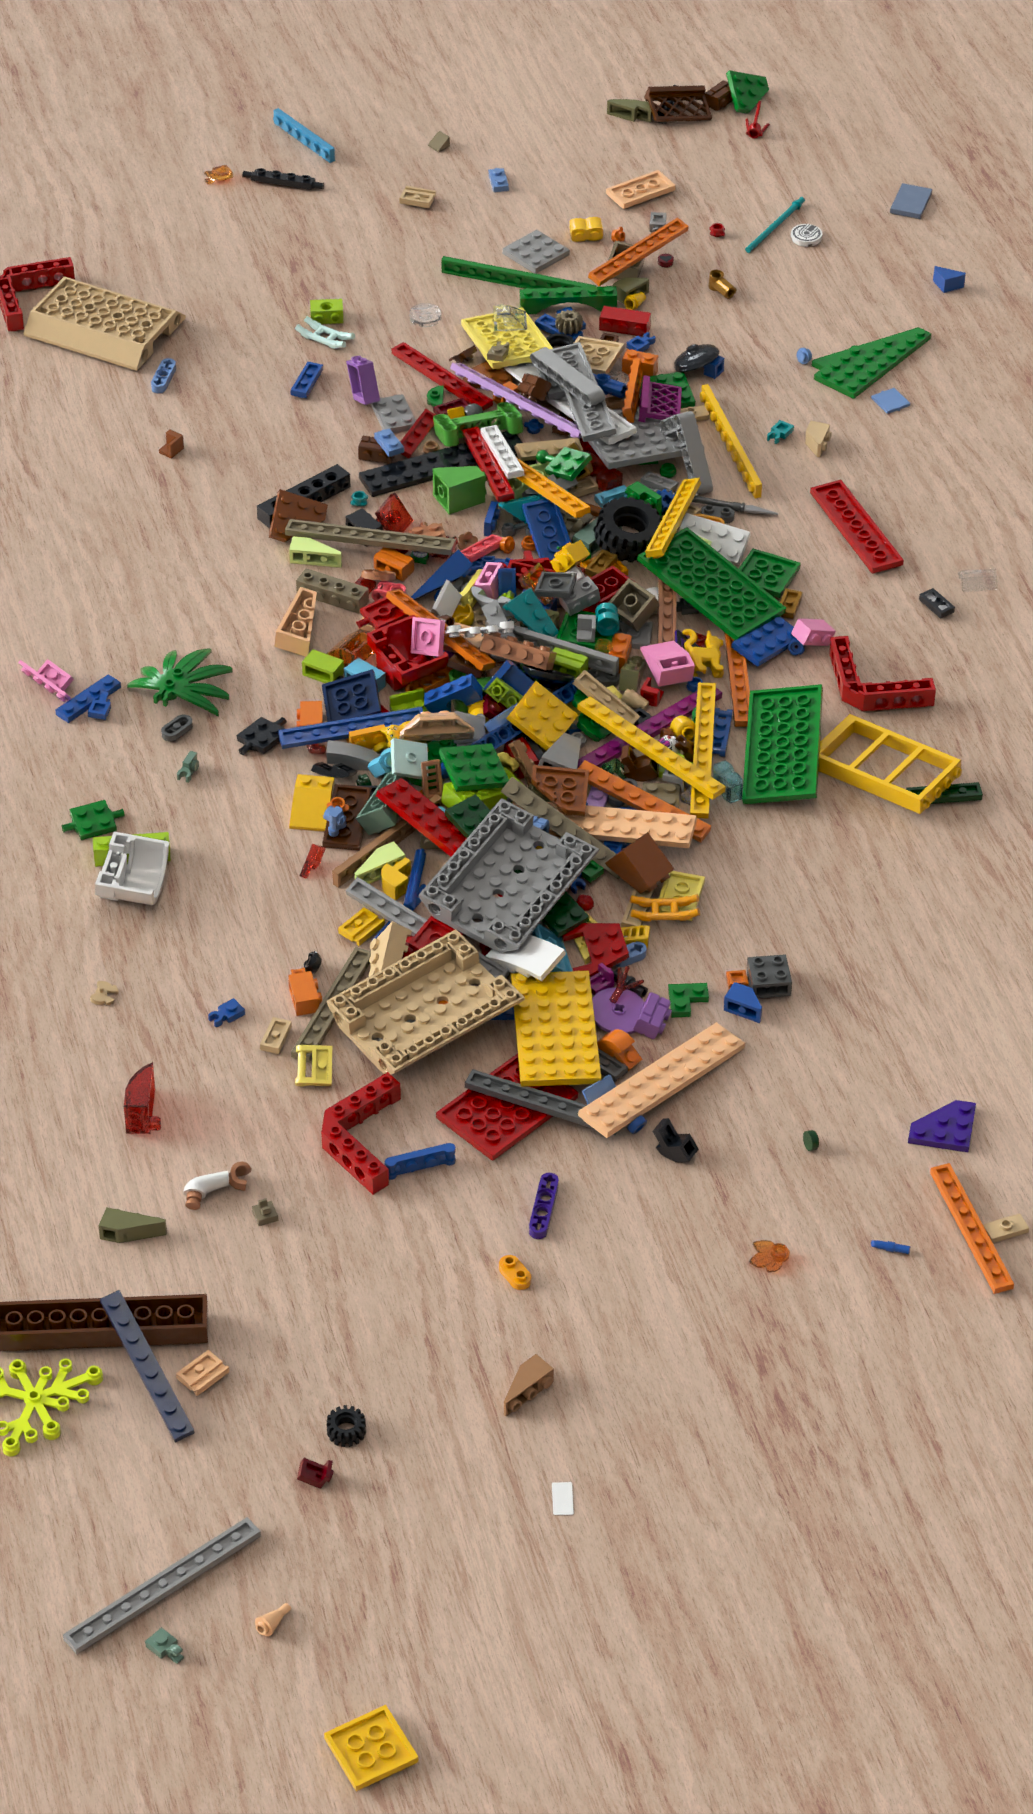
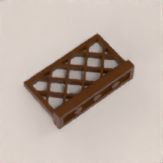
M704 85L648 87L645 93V101L649 102L655 122L710 121L712 119L704 94L706 91ZM680 100H686V101H688L689 103H688V105H686L685 103L681 102ZM694 100H702V104H699ZM653 101H659L661 104L658 106ZM667 101H673V102H675V104L672 105V104L668 103ZM678 104V105H680L681 107H683L684 110L681 111V110H679L678 108H676L675 106ZM691 104H693V105L696 106L698 109L695 111L694 109H692V108L689 107V106H690ZM665 105L666 107L670 108V110L666 111L662 108V106ZM673 110L674 112L679 114V116L672 115L671 111ZM687 110V111H689L690 113H692L693 115H692V116H688V115L685 114L684 112ZM702 110L706 115H701L698 112ZM660 111L665 116L658 117L657 112Z

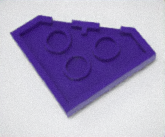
M955 1100L912 1122L908 1143L969 1152L976 1103Z

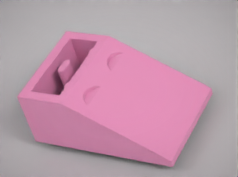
M675 641L640 647L658 687L692 681L695 665L689 653Z

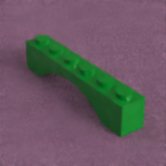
M616 286L519 289V307H523L527 314H537L543 309L556 304L580 303L602 312L603 306L617 308Z

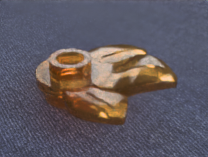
M769 1240L755 1241L753 1246L758 1253L750 1259L749 1263L757 1268L765 1267L768 1273L775 1272L782 1267L783 1262L789 1259L790 1251L782 1243L774 1244Z

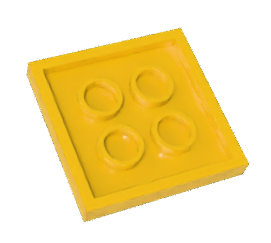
M535 681L506 719L547 751L567 731L578 714Z
M387 1705L381 1706L324 1733L325 1741L356 1791L419 1762L418 1755Z

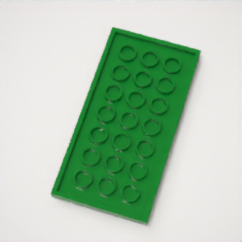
M688 527L675 533L664 556L656 559L653 557L647 558L645 551L638 555L637 561L733 640L741 638L786 612V607Z
M822 684L750 691L742 792L743 804L817 798L823 699Z

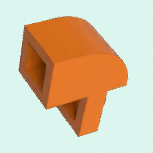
M615 1029L610 1031L597 1041L600 1050L611 1057L615 1056L619 1062L628 1066V1071L643 1060L632 1045L635 1042L634 1039L623 1030Z

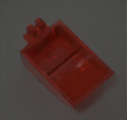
M153 1062L138 1070L126 1086L124 1098L126 1134H151V1130L158 1131L161 1129V1118L153 1116L156 1090Z

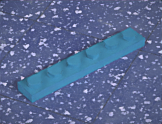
M281 109L273 110V121L277 126L329 163L335 161V148Z

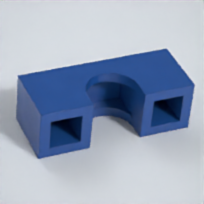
M471 673L424 693V706L431 713H439L440 711L451 712V700L453 699L463 701L466 706L482 700L483 687Z

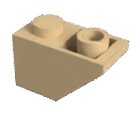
M810 421L806 429L805 444L817 457H821L822 452L826 451L827 441L830 442L831 440L830 424Z

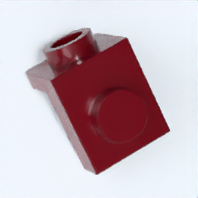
M303 1458L300 1462L297 1480L321 1489L326 1482H330L334 1473V1470H332L333 1461L328 1460L322 1465Z

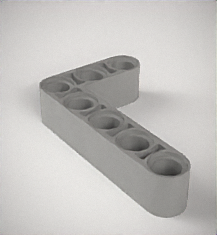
M688 411L663 419L660 427L664 435L677 432L688 479L700 477L701 485L695 496L712 492L713 484L694 413Z

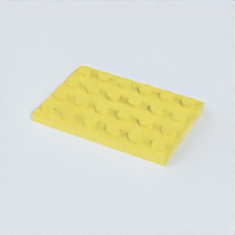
M523 307L461 319L462 327L486 360L488 351L492 346H497L498 341H501V345L509 342L508 355L503 362L487 360L492 369L517 366L521 363H532L530 359L531 353L543 347L553 349Z

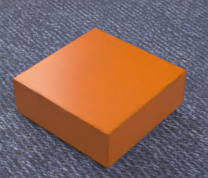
M746 970L726 971L729 989L734 982L749 986Z

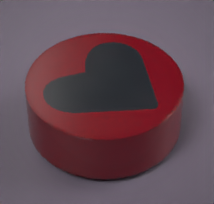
M661 254L658 256L659 266L668 268L674 264V257L672 255Z

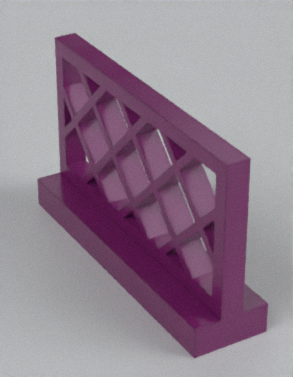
M643 375L638 421L645 422L646 417L663 420L671 417L670 414H680L682 387L650 382V376Z

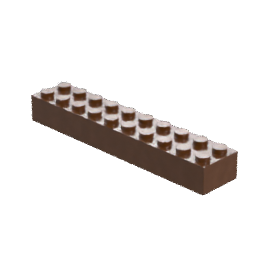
M207 1294L124 1297L149 1346L208 1343ZM100 1298L0 1302V1351L124 1347L100 1302Z

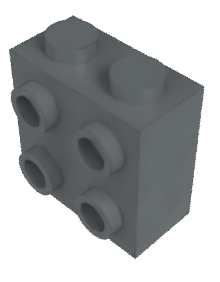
M786 954L747 957L746 971L750 988L753 989L757 998L791 996L792 979Z

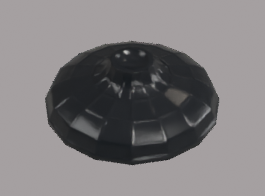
M711 344L690 345L686 351L676 358L674 369L679 372L698 369L717 358L720 351L715 345Z
M522 665L524 673L537 680L545 688H552L556 684H567L575 678L573 675L555 670H543L533 666Z

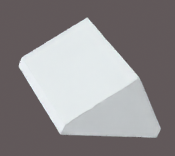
M445 581L430 612L439 616L449 615L452 617L462 595L450 581Z

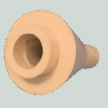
M285 1603L279 1609L257 1617L255 1619V1627L258 1633L270 1637L282 1620V1617L291 1610L290 1605Z

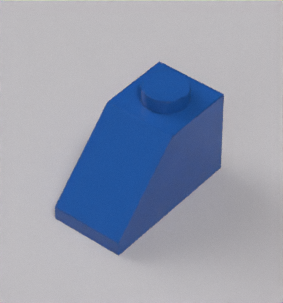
M734 982L724 997V1011L760 1023L762 1006L753 989Z

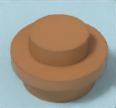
M433 440L425 442L423 446L425 454L440 450L438 443Z

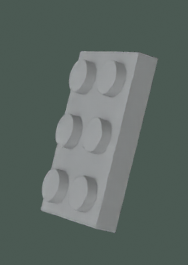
M403 394L380 398V401L371 403L383 430L390 428L393 433L408 431L416 421Z

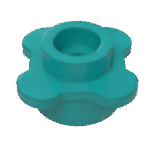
M356 491L351 495V505H367L366 499H368V495L365 492Z

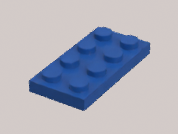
M548 499L522 504V510L539 558L553 560L555 558L554 554L560 551L557 550V547L571 542L559 506Z
M780 616L776 617L774 620L733 641L731 648L758 667L788 649L791 640L795 638L791 634L794 626Z

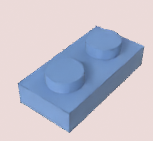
M504 168L488 170L493 192L509 191Z
M390 428L374 433L375 440L388 457L404 453V446Z

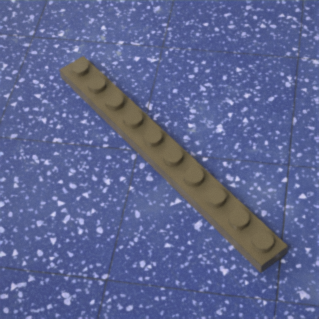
M290 519L285 528V535L451 556L456 547V539L295 519Z

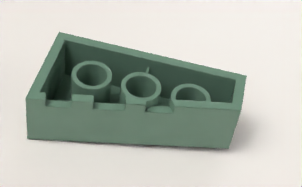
M392 772L387 773L357 815V821L368 835L373 833L379 834L384 829L396 825L400 815L375 795L377 790L400 778H403L413 786L407 777L392 775Z

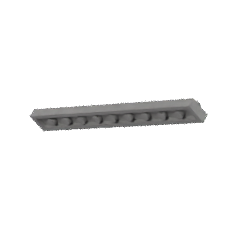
M358 877L346 889L348 896L388 921H393L412 930L411 935L413 936L427 921ZM479 952V962L495 978L501 974L505 978L508 977L509 970Z
M246 1517L64 1633V1641L77 1655L261 1537V1531Z

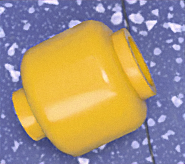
M684 715L673 719L670 729L674 732V737L683 735L687 742L692 740L695 736V723Z

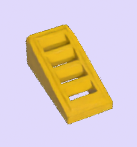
M649 925L621 927L623 936H627L624 937L626 945L633 942H642L648 948L650 937Z

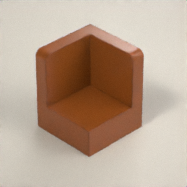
M169 429L166 432V444L159 449V453L172 459L184 449V440L182 434Z

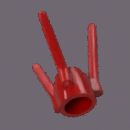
M761 101L757 105L754 123L749 126V120L746 118V135H749L751 138L762 137L764 131L770 125L767 123L761 130L760 124L757 123Z

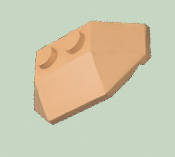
M425 711L417 714L400 732L399 739L415 742L473 739L474 728L455 712L440 711L439 713H431Z

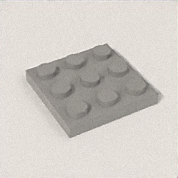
M535 230L502 248V254L536 274L569 256L570 250L542 232Z

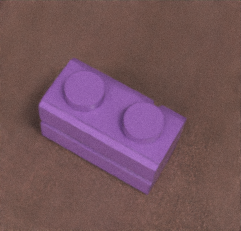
M653 992L649 993L633 1028L634 1031L645 1034L646 1037L655 1039L658 1033L662 1034L666 1026L663 1021L668 1020L672 1011L669 1009L670 1000L663 997L660 998L659 995Z

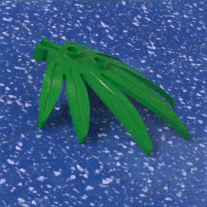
M210 648L189 653L174 668L177 651L173 650L163 660V674H160L152 666L142 667L140 669L141 674L147 678L135 679L127 684V688L159 690L153 696L155 704L162 700L163 706L166 707L168 701L179 697L219 716L218 709L202 695L229 700V694L214 685L193 682L233 673V669L230 666L216 664L194 670L212 653Z

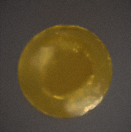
M599 639L595 644V649L607 654L613 650V646L610 640Z

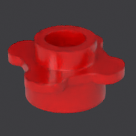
M712 224L709 229L711 230V236H725L723 224Z

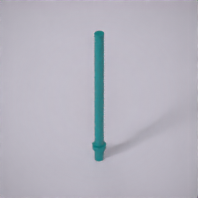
M800 197L798 200H794L792 205L745 248V251L750 253L795 210L800 209L805 202V198Z

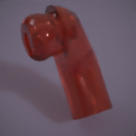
M318 743L306 745L308 752L311 754H324L326 752L324 745H319Z

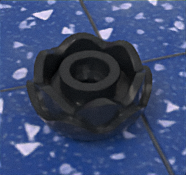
M314 951L308 954V960L304 962L306 972L311 971L314 974L318 971L322 962L318 952Z

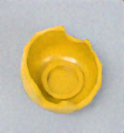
M467 603L466 606L458 605L452 617L455 623L471 626L475 615L472 607Z

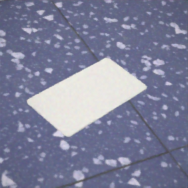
M571 1482L552 1483L554 1515L574 1514Z

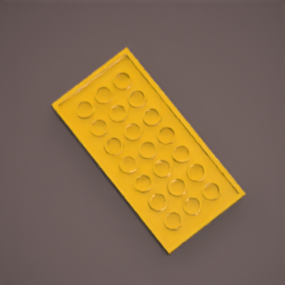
M589 971L550 972L543 981L533 976L527 978L520 973H511V984L525 997L524 1001L513 1006L521 1087L594 1084L600 1081L601 1070Z

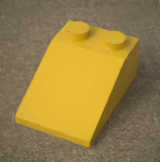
M297 775L289 829L325 832L327 820L323 818V815L327 809V803L332 799L335 785L334 777Z

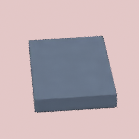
M902 183L890 208V213L921 219L932 195V189Z

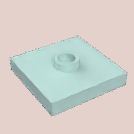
M393 738L391 740L392 775L422 779L421 762L428 761L427 744Z

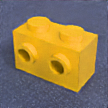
M581 540L574 544L569 542L554 554L555 558L550 563L556 572H566L573 566H578L590 553Z

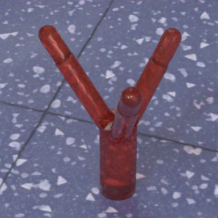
M626 966L623 976L622 969L618 968L617 988L609 999L612 1003L618 1001L623 991L644 983L642 979L624 986L630 969L629 966Z

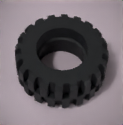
M620 497L618 500L615 498L603 505V508L599 511L595 527V539L600 548L602 547L603 550L618 555V561L634 562L637 561L638 555L647 549L662 517L655 508H652L651 504L644 503V500H636L634 497ZM627 526L634 528L639 532L630 533L620 529L619 527Z

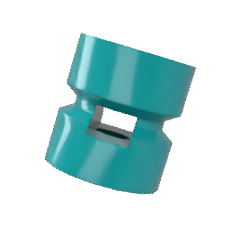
M612 603L598 605L595 609L597 631L604 636L614 635L619 630L617 607Z

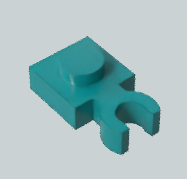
M779 420L771 428V432L767 434V441L775 439L774 444H778L780 438L786 439L794 431V425Z

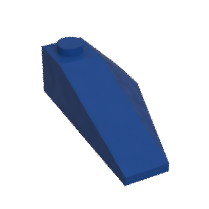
M458 549L411 598L417 600L443 587L446 580L452 583L461 576L465 578L471 572L469 568L473 564Z

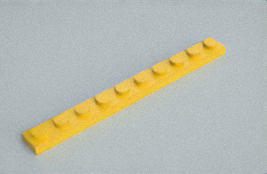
M709 384L702 385V392L699 394L701 402L705 404L711 421L715 423L717 432L721 434V440L725 442L727 451L731 453L733 462H736L737 470L741 472L743 481L748 485L749 492H752L755 499L761 498L762 483Z
M700 477L684 479L645 550L647 558L653 557L656 559L664 556L701 485Z
M698 682L693 765L711 776L716 683ZM692 786L690 815L709 819L710 798Z
M591 696L578 703L577 710L713 800L725 792V785Z

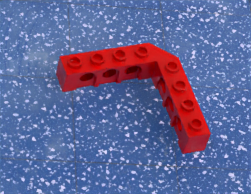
M71 257L10 266L3 270L4 273L0 276V308L8 332L24 329L23 313L21 308H19L15 291L20 292L27 289L54 286L63 277L75 280L74 265Z
M830 637L829 655L843 702L861 711L934 706L936 688L933 678L898 682L886 681L884 683H861L860 677L856 673V664L853 662V652L850 651L849 637Z
M389 1072L326 1109L321 1130L322 1148L372 1195L389 1185V1169L347 1130L357 1124H362L365 1119L373 1114L377 1115L386 1106L393 1105L401 1100V1083Z

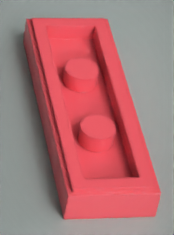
M491 534L461 552L472 563L500 548L502 537Z

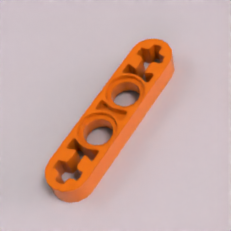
M446 666L440 671L422 677L408 684L405 692L423 688L426 693L445 683H449V672L453 668ZM425 683H430V684H432V685H430V686H425V685H423V684H425Z

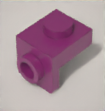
M603 963L598 965L599 973L590 977L591 993L593 995L601 990L614 987V972Z

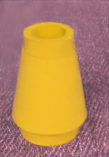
M643 292L628 295L624 300V306L629 310H636L646 300V295Z

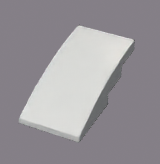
M529 935L519 949L502 953L491 949L486 957L511 973L518 972L527 978L533 976L543 981L566 955L565 949Z

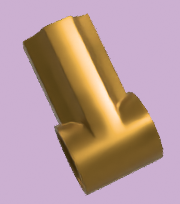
M718 269L710 271L709 289L718 291L727 299L732 298L736 293V288L724 278L723 271Z

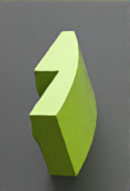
M498 677L485 690L495 701L502 703L507 709L518 703L523 697Z

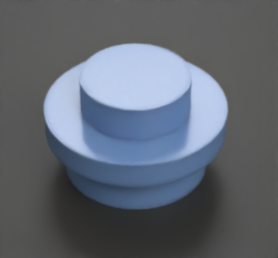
M800 348L797 351V359L801 364H807L812 359V353L809 349Z

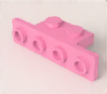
M21 660L18 662L23 667L21 671L28 677L30 675L34 676L32 679L39 685L45 684L44 688L50 693L56 692V696L62 702L71 700L64 691L74 679L50 660H47L38 671H35Z

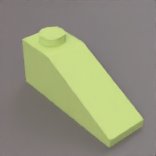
M292 537L289 548L290 563L342 567L340 551L311 538Z
M394 841L377 848L355 872V879L358 877L368 884L380 880L383 866L386 863L394 866L396 862L406 857L405 853Z

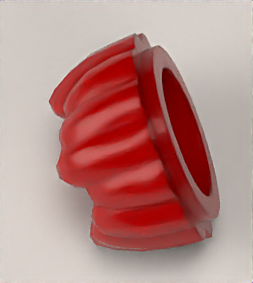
M584 894L578 896L576 902L584 911H589L594 907V901L591 896Z

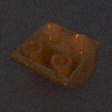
M359 629L345 636L326 654L344 660V667H346L357 658L364 661L367 660L374 651L367 644L368 632Z

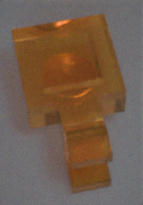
M227 165L214 167L212 171L204 172L209 177L204 179L207 184L213 183L215 179L224 181L233 178V172Z

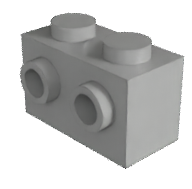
M587 576L575 583L570 598H559V601L571 616L601 601L598 587Z

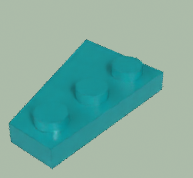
M528 588L502 606L506 611L509 610L514 614V618L523 622L528 627V630L554 637L559 632L531 588Z

